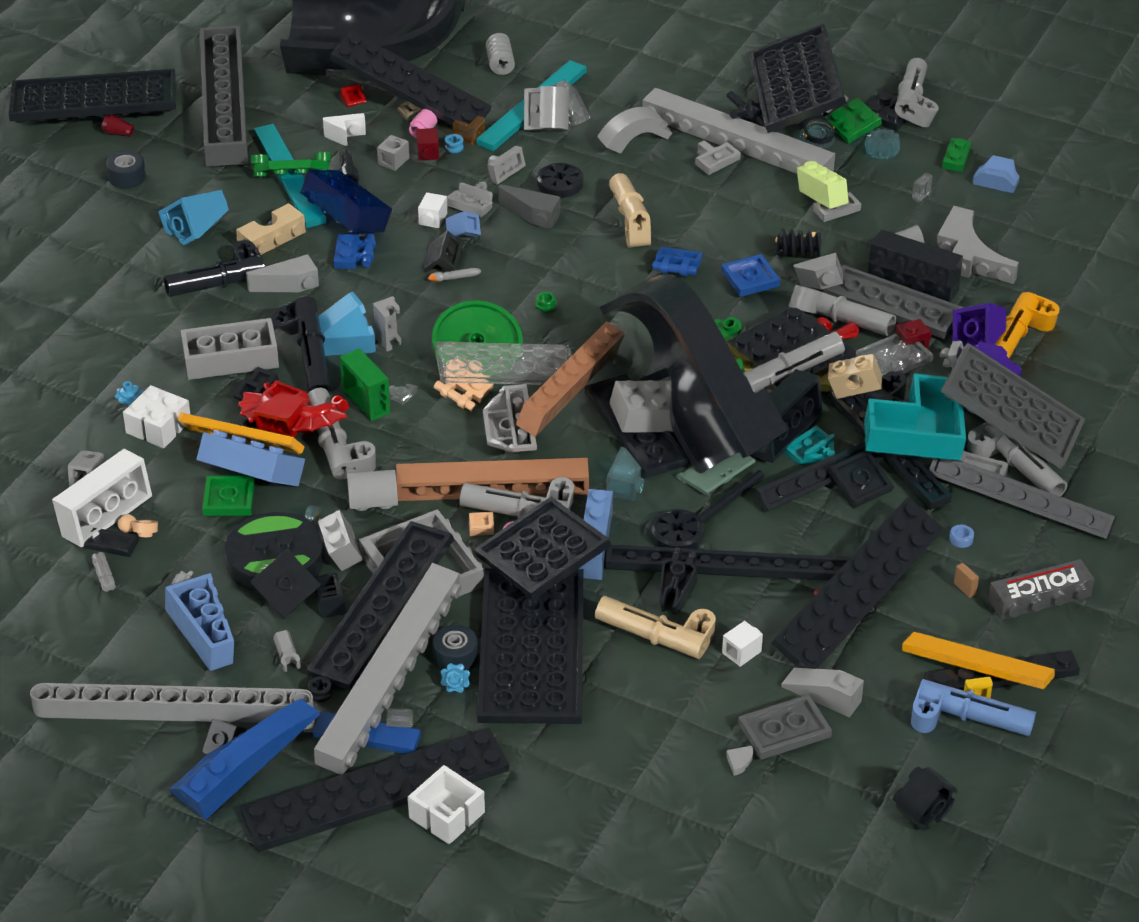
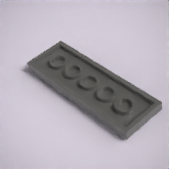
M845 265L842 266L843 284L823 289V292L835 297L844 296L848 301L894 314L896 322L901 324L921 319L929 327L932 335L943 339L953 328V310L964 308Z

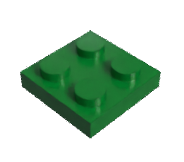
M858 97L825 116L834 126L835 133L848 144L882 125L881 118Z
M207 476L202 508L203 516H252L255 477Z

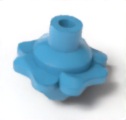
M126 381L123 383V388L117 389L115 399L119 400V403L131 405L143 393V390L139 389L138 385L132 386L131 382Z
M449 663L447 669L441 670L442 680L440 683L442 686H447L446 690L448 692L456 691L462 693L464 687L470 685L468 679L470 672L469 670H464L463 664L454 665Z

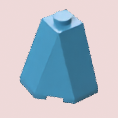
M218 190L180 198L158 211L165 232L170 236L175 235L178 237L181 244L188 245L200 238L229 209L223 191Z
M354 292L348 293L319 316L321 332L325 335L323 343L325 356L344 355L359 348L364 353L376 351L373 328L368 326L364 315L366 313L364 305Z

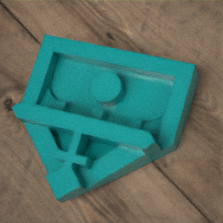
M816 425L797 437L783 454L798 464L817 463L835 455L834 434L828 435Z

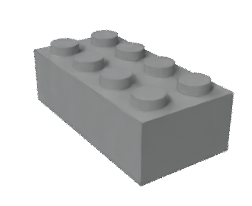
M271 318L181 330L188 380L255 371L257 367L266 370L279 368L277 344Z
M671 380L615 381L610 406L622 432H674L670 422Z

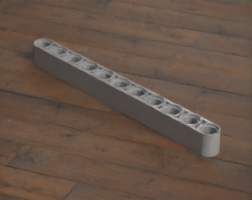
M39 683L32 687L30 691L33 711L36 716L42 718L212 722L213 719L227 722L259 723L299 699H303L314 708L313 696L310 691L305 689Z

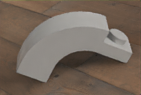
M635 107L625 110L612 118L597 137L606 148L621 154L627 144L641 133L651 132L669 139L672 132L667 127L668 123L654 109Z

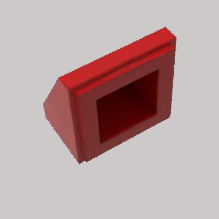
M360 84L341 88L339 95L347 108L367 102Z

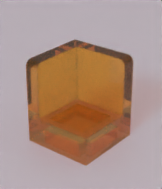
M477 116L470 124L458 120L453 122V134L461 135L463 142L476 145V139L485 132V118Z

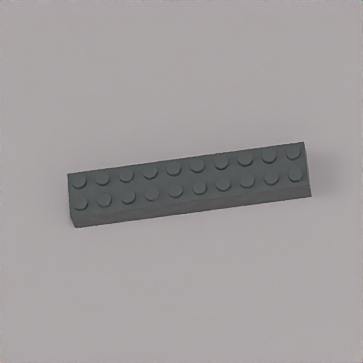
M240 25L200 28L206 167L248 164Z

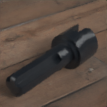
M344 149V151L339 153L341 168L338 171V183L343 191L351 192L358 188L359 174L357 168L353 166L352 153L348 149Z

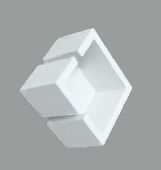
M150 385L123 411L126 433L142 440L146 437L147 442L165 448L176 437V432L180 433L185 428L177 419L180 412L190 414L189 400Z
M443 765L408 796L409 818L425 829L431 827V833L450 844L465 831V824L467 826L472 825L485 813L484 791Z

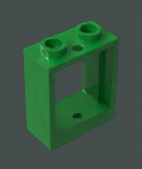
M360 348L340 356L342 392L370 422L390 414L388 377Z

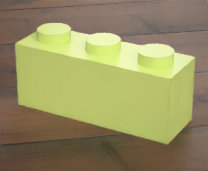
M809 161L803 166L797 167L800 192L829 209L849 203L845 178L815 161Z

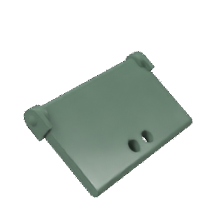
M739 452L701 474L696 472L692 466L683 473H678L676 478L707 495L720 485L733 479L735 475L756 461L750 456L742 458Z

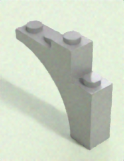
M953 206L937 235L936 247L963 255L961 276L969 278L971 273L1014 284L1017 278L1019 262L997 254L978 238L973 229V210Z

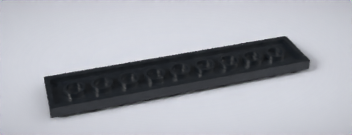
M907 497L771 644L796 667L817 669L944 528Z
M486 728L242 806L240 810L259 853L408 804V796L443 765L469 782L474 783L509 771V763L490 728Z

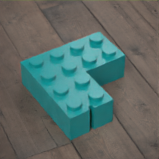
M914 374L909 392V402L869 399L864 419L866 451L961 460L966 442L963 405L949 399L940 391L948 377Z

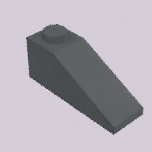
M502 184L499 185L500 205L532 225L553 228L560 215L559 196Z

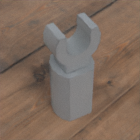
M289 631L276 632L273 639L281 659L282 670L287 672V664L289 663L296 664L297 669H300V657L296 654Z

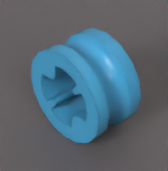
M450 134L445 137V149L447 152L459 153L463 150V137L461 135Z

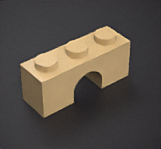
M288 203L271 212L273 225L262 226L252 221L236 229L237 241L248 240L253 242L260 255L305 233L304 215Z

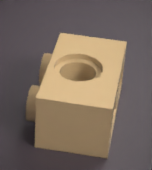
M873 353L829 363L828 380L838 399L881 389L882 373Z

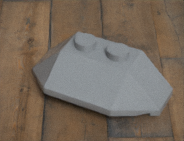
M527 384L503 386L499 394L483 409L487 445L508 453L535 452L537 450L535 436L516 425L522 407L529 399Z

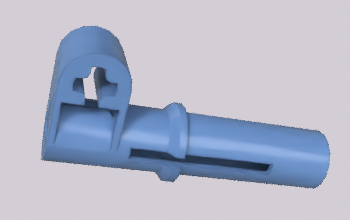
M922 679L913 703L911 725L918 732H931L935 729L940 713L943 711L960 716L963 721L970 719L1030 737L1037 712L974 694V690L971 689L966 692ZM925 706L929 707L927 714L924 713Z

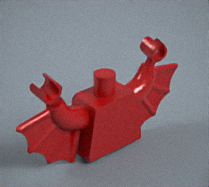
M275 382L273 387H270L269 383H265V391L263 393L244 392V398L238 403V406L242 408L240 415L247 417L250 423L256 420L258 430L295 437L302 430L312 432L320 427H331L338 420L348 417L347 414L342 412L347 411L349 408L347 401L339 395L332 398V403L327 402L308 406L309 397L305 392L300 391L296 395L280 393L277 382Z

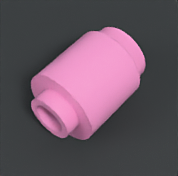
M422 109L410 123L409 131L411 135L416 138V129L434 128L437 124L436 115L428 109Z

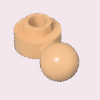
M125 514L119 518L118 528L123 533H132L134 531L138 533L139 537H152L153 533L158 532V521L136 520L134 516Z

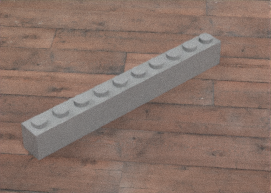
M654 88L643 99L642 107L654 109L668 123L667 126L718 145L728 142L742 154L796 174L797 167L803 166L809 161H815L834 171L835 153L779 132L767 133L765 127L740 118L732 119L729 114L658 88Z
M434 563L431 564L314 748L316 765L341 775L345 773L348 767L354 765L360 747L364 748L368 742L371 728H377L383 710L390 707L393 701V694L396 690L402 688L407 672H411L414 669L418 654L425 651L428 638L431 634L434 635L437 632L439 621L442 616L445 617L448 614L453 598H458L462 589V585L459 584L460 573Z

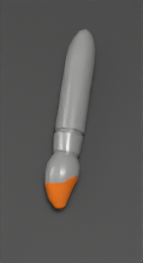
M468 268L443 273L435 272L428 277V280L441 282L443 280L474 277L479 275L481 270L478 268Z

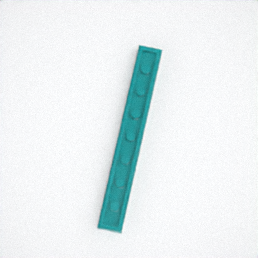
M570 60L540 86L569 88L587 73V66ZM524 99L476 139L477 145L495 151L524 126Z
M274 124L254 128V134L264 153L268 155L269 161L294 160ZM287 171V175H277L294 207L304 215L305 227L310 228L325 224L326 216L303 175L295 174V171Z

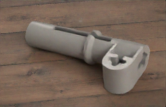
M913 58L908 62L904 79L899 84L895 112L901 118L916 125L929 127L939 107L932 100L922 96V85L928 68L927 63L921 58Z
M795 285L789 303L790 307L830 317L833 322H852L858 327L885 336L891 335L896 324V316L894 314L848 301L844 296L835 297L800 285Z
M834 331L786 354L781 352L777 358L743 374L753 392L767 388L766 391L770 394L776 388V383L784 380L796 369L804 371L845 351L844 344L839 334Z
M324 388L313 389L307 394L309 406L327 402L332 403L328 391ZM339 421L332 424L331 427L325 426L317 429L319 434L318 443L325 451L333 477L336 479H347V473L371 472L375 470L376 451L372 443L360 441L347 444L346 432L340 427Z
M985 422L969 432L967 452L988 458L1000 452L1007 459V463L1011 467H1016L1038 489L1058 496H1062L1066 491L1067 483L1037 454L1029 451L1017 440L1009 438L997 427Z
M565 477L555 478L550 484L547 497L529 495L527 491L519 493L464 483L460 495V506L516 516L519 519L549 497H553L566 508L572 510L574 484Z

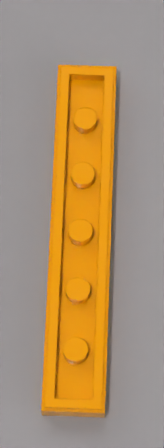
M181 412L177 419L188 430L213 434L214 430L228 433V438H232V435L246 438V443L256 441L264 443V447L269 448L273 446L299 455L304 450V446L294 437Z
M913 632L902 643V651L1039 689H1045L1055 675V669L918 632Z

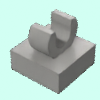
M953 341L950 349L944 348L941 350L940 357L949 358L944 359L943 367H954L964 349L962 341Z

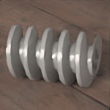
M503 33L491 35L486 41L490 69L498 75H506L515 66L510 39Z

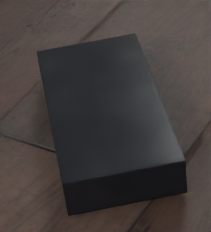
M100 529L98 536L93 539L92 535L84 542V549L130 557L139 542L138 535Z

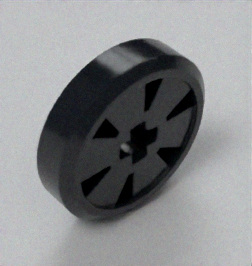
M552 163L539 170L537 186L542 193L559 196L560 198L569 197L582 189L583 173L572 164Z
M683 509L666 510L653 519L651 523V539L657 547L696 549L704 539V524L700 517L693 512Z

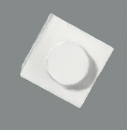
M426 192L418 207L419 225L440 228L447 215V196Z
M743 621L723 635L722 653L741 667L762 652L763 634L756 627H752L746 621Z

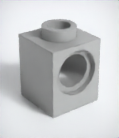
M390 135L377 147L378 165L396 171L409 159V142Z

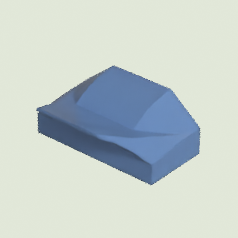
M992 155L976 171L973 177V184L1014 193L1020 176L1016 172L1014 160Z

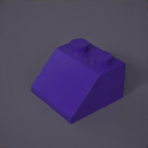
M985 303L953 310V341H962L963 347L969 343L977 348L979 341L995 344L1006 331V308Z

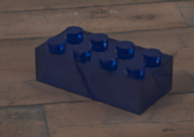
M307 170L300 193L308 198V202L316 204L321 208L322 212L331 215L334 221L346 226L347 230L351 233L367 232L374 234L375 232H385L392 211L390 206L340 170Z

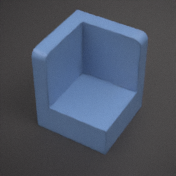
M463 211L446 218V228L455 237L461 235L480 236L479 214Z

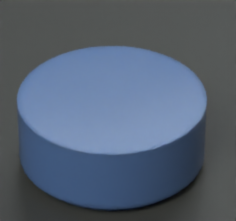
M956 525L950 530L949 541L952 545L959 548L969 547L974 541V531L969 526Z

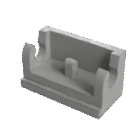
M393 296L373 303L375 338L388 352L392 350V345L389 341L395 340L398 345L402 343L401 337L397 333L396 313H400V307L395 302Z

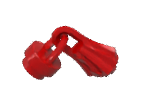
M824 317L816 319L818 323L829 331L832 329V324L828 319ZM852 322L834 330L841 339L857 338L859 334L858 326Z

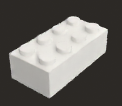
M123 449L53 498L52 501L62 537L83 547L84 542L93 535L94 539L99 535L98 531L100 529L106 530L116 523L121 516L130 513L152 497L144 459Z

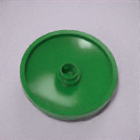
M465 301L451 306L437 319L432 332L433 354L445 371L455 360H458L488 380L494 381L508 374L516 366L522 352L523 336L518 322L504 308L486 301Z

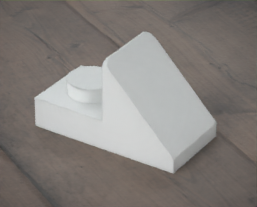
M364 113L324 117V137L347 146V137L366 135Z

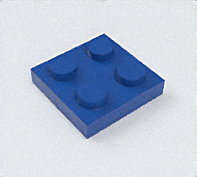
M762 254L722 264L721 272L740 297L780 286V278Z

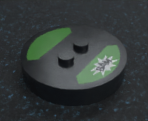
M270 512L250 517L235 526L226 538L224 550L227 571L239 585L257 591L250 584V581L288 549L315 577L321 570L324 562L321 532L308 519L292 513Z

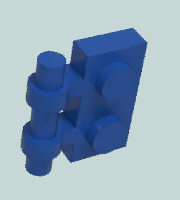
M338 234L334 268L356 269L357 263L362 264L366 268L370 267L374 260L373 250L376 248L375 236L368 234L363 241L360 240V235Z
M660 247L656 254V261L653 262V270H660L665 274H668V272L680 273V276L686 277L688 275L696 276L697 269H699L703 259V252Z

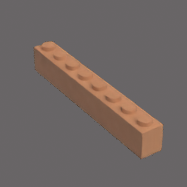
M605 322L524 403L516 425L536 437L617 354L625 332L618 329L617 326Z
M588 458L396 464L398 501L460 499L464 483L519 493L527 491L529 495L547 496L551 482L559 477L568 478L573 482L574 495H588L589 491Z

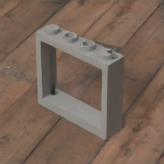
M438 509L359 539L363 561L372 574H374L384 560L381 554L390 551L410 521L451 533L454 541L448 548V551L465 572L460 574L459 584L462 585L459 596L484 587L482 563L477 562L471 548L465 546L460 534L452 529L450 521L445 519Z

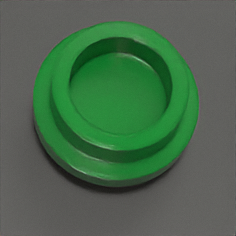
M542 292L535 299L536 309L542 312L552 311L557 306V300L549 292Z

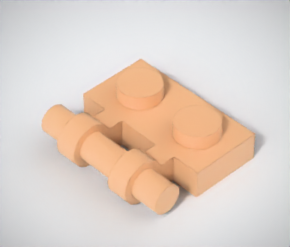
M455 360L443 374L442 380L447 383L444 384L438 380L433 388L439 391L440 395L444 398L449 397L457 402V406L460 408H466L473 412L477 404L471 400L474 399L481 403L493 388L494 383L458 360ZM456 388V389H458L459 391L463 392L464 394L461 395L460 393L456 392L454 389Z

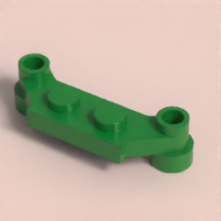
M330 152L314 153V160L268 162V155L251 156L254 177L257 178L267 177L266 173L274 172V175H287V171H295V174L298 175L308 174V171H317V175L330 174Z

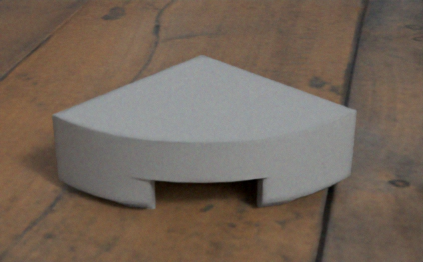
M752 746L727 750L726 757L734 776L743 773L745 768L752 762Z

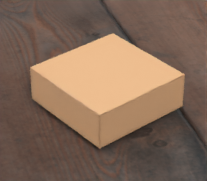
M493 512L469 513L470 536L494 535Z

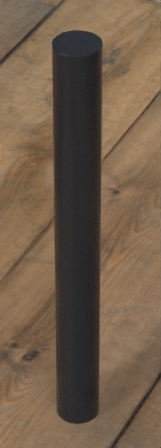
M757 470L700 513L698 517L705 523L763 479L764 473L761 470Z

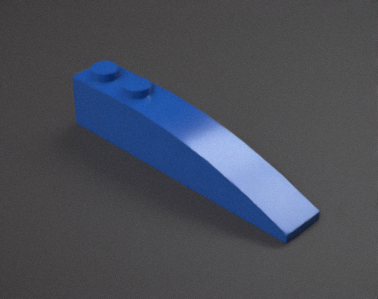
M303 699L291 703L208 753L169 789L170 792L206 820L320 715L319 711Z

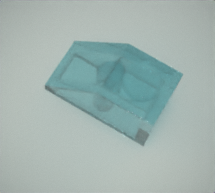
M621 447L607 475L606 491H613V497L634 501L637 493L642 492L644 479L641 478V467L625 447Z

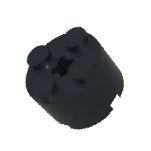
M918 766L911 771L909 781L904 787L895 792L893 801L896 803V808L920 829L928 830L931 827L927 824L933 820L937 823L940 822L950 811L955 802L952 794L953 792L957 793V788L933 768L926 767L922 769Z

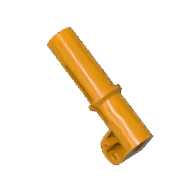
M1030 292L1021 293L1009 315L1006 316V331L994 345L1002 346L1007 352V357L1010 358L1020 339L1026 336L1028 326L1044 332L1054 329L1060 310L1059 306L1055 302Z

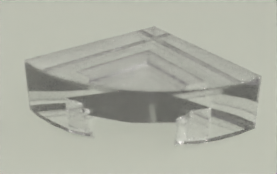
M411 384L389 387L390 399L402 405L417 393V386Z

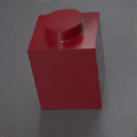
M437 128L416 129L418 161L439 160Z

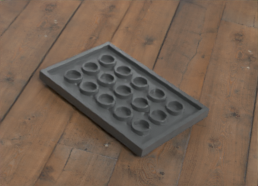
M969 343L962 350L940 390L949 399L957 401L969 412L977 414L989 425L997 427L1009 438L1017 440L1029 451L1037 453L1049 464L1060 469L1067 462L1085 421V418Z

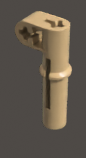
M622 173L615 174L610 179L609 186L620 206L618 210L625 216L628 248L651 245L650 216L642 203L644 201L643 197L636 192L627 175Z
M607 596L601 598L595 612L597 620L651 640L652 645L661 644L697 659L703 656L714 637L716 618L713 612L707 609L695 610L684 626L669 621L665 615L659 617Z

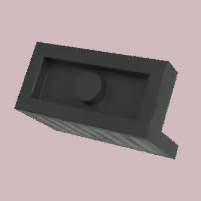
M448 230L430 243L423 271L426 273L437 264L446 272L456 270L463 243Z

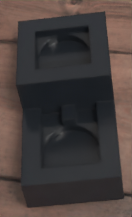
M257 367L249 380L243 379L233 394V398L242 401L244 392L263 393L265 391V383L271 385L275 380H279L277 373Z

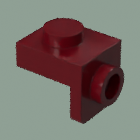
M921 319L896 325L895 332L905 345L918 342L924 350L929 348V341L932 336L931 331Z

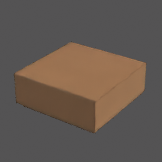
M964 563L956 566L954 584L969 598L977 594L979 576Z

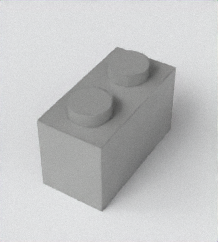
M340 510L318 521L328 553L341 571L363 560L352 526Z

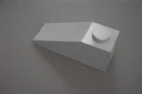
M308 254L246 272L249 292H302L319 286L318 269Z
M793 668L783 681L781 687L800 696L810 695L814 702L850 718L862 702L864 680L842 670Z

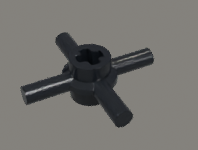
M733 91L728 92L726 97L739 108V110L730 112L732 119L740 118L765 127L759 102L748 99L745 103Z

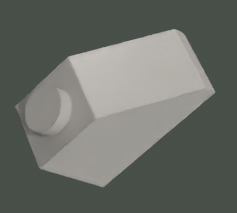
M836 253L794 265L800 285L822 290L843 284V270Z

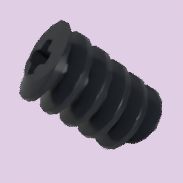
M782 228L777 236L776 255L779 254L780 250H783L784 256H787L789 250H791L793 257L796 256L798 251H800L801 257H804L806 252H809L810 258H813L815 252L820 257V231H816L813 237L810 230L804 236L802 230H799L797 235H795L794 229H790L788 235H786L785 229Z

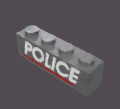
M1079 559L991 582L988 600L1000 619L1004 620L1091 597L1094 578L1082 560Z

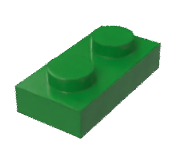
M951 138L942 168L963 172L971 150L972 141Z

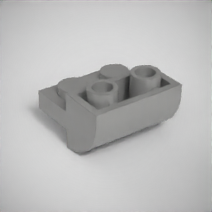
M540 86V88L524 89V130H568V88Z
M395 470L347 473L350 509L364 511L370 507L389 509L398 505Z

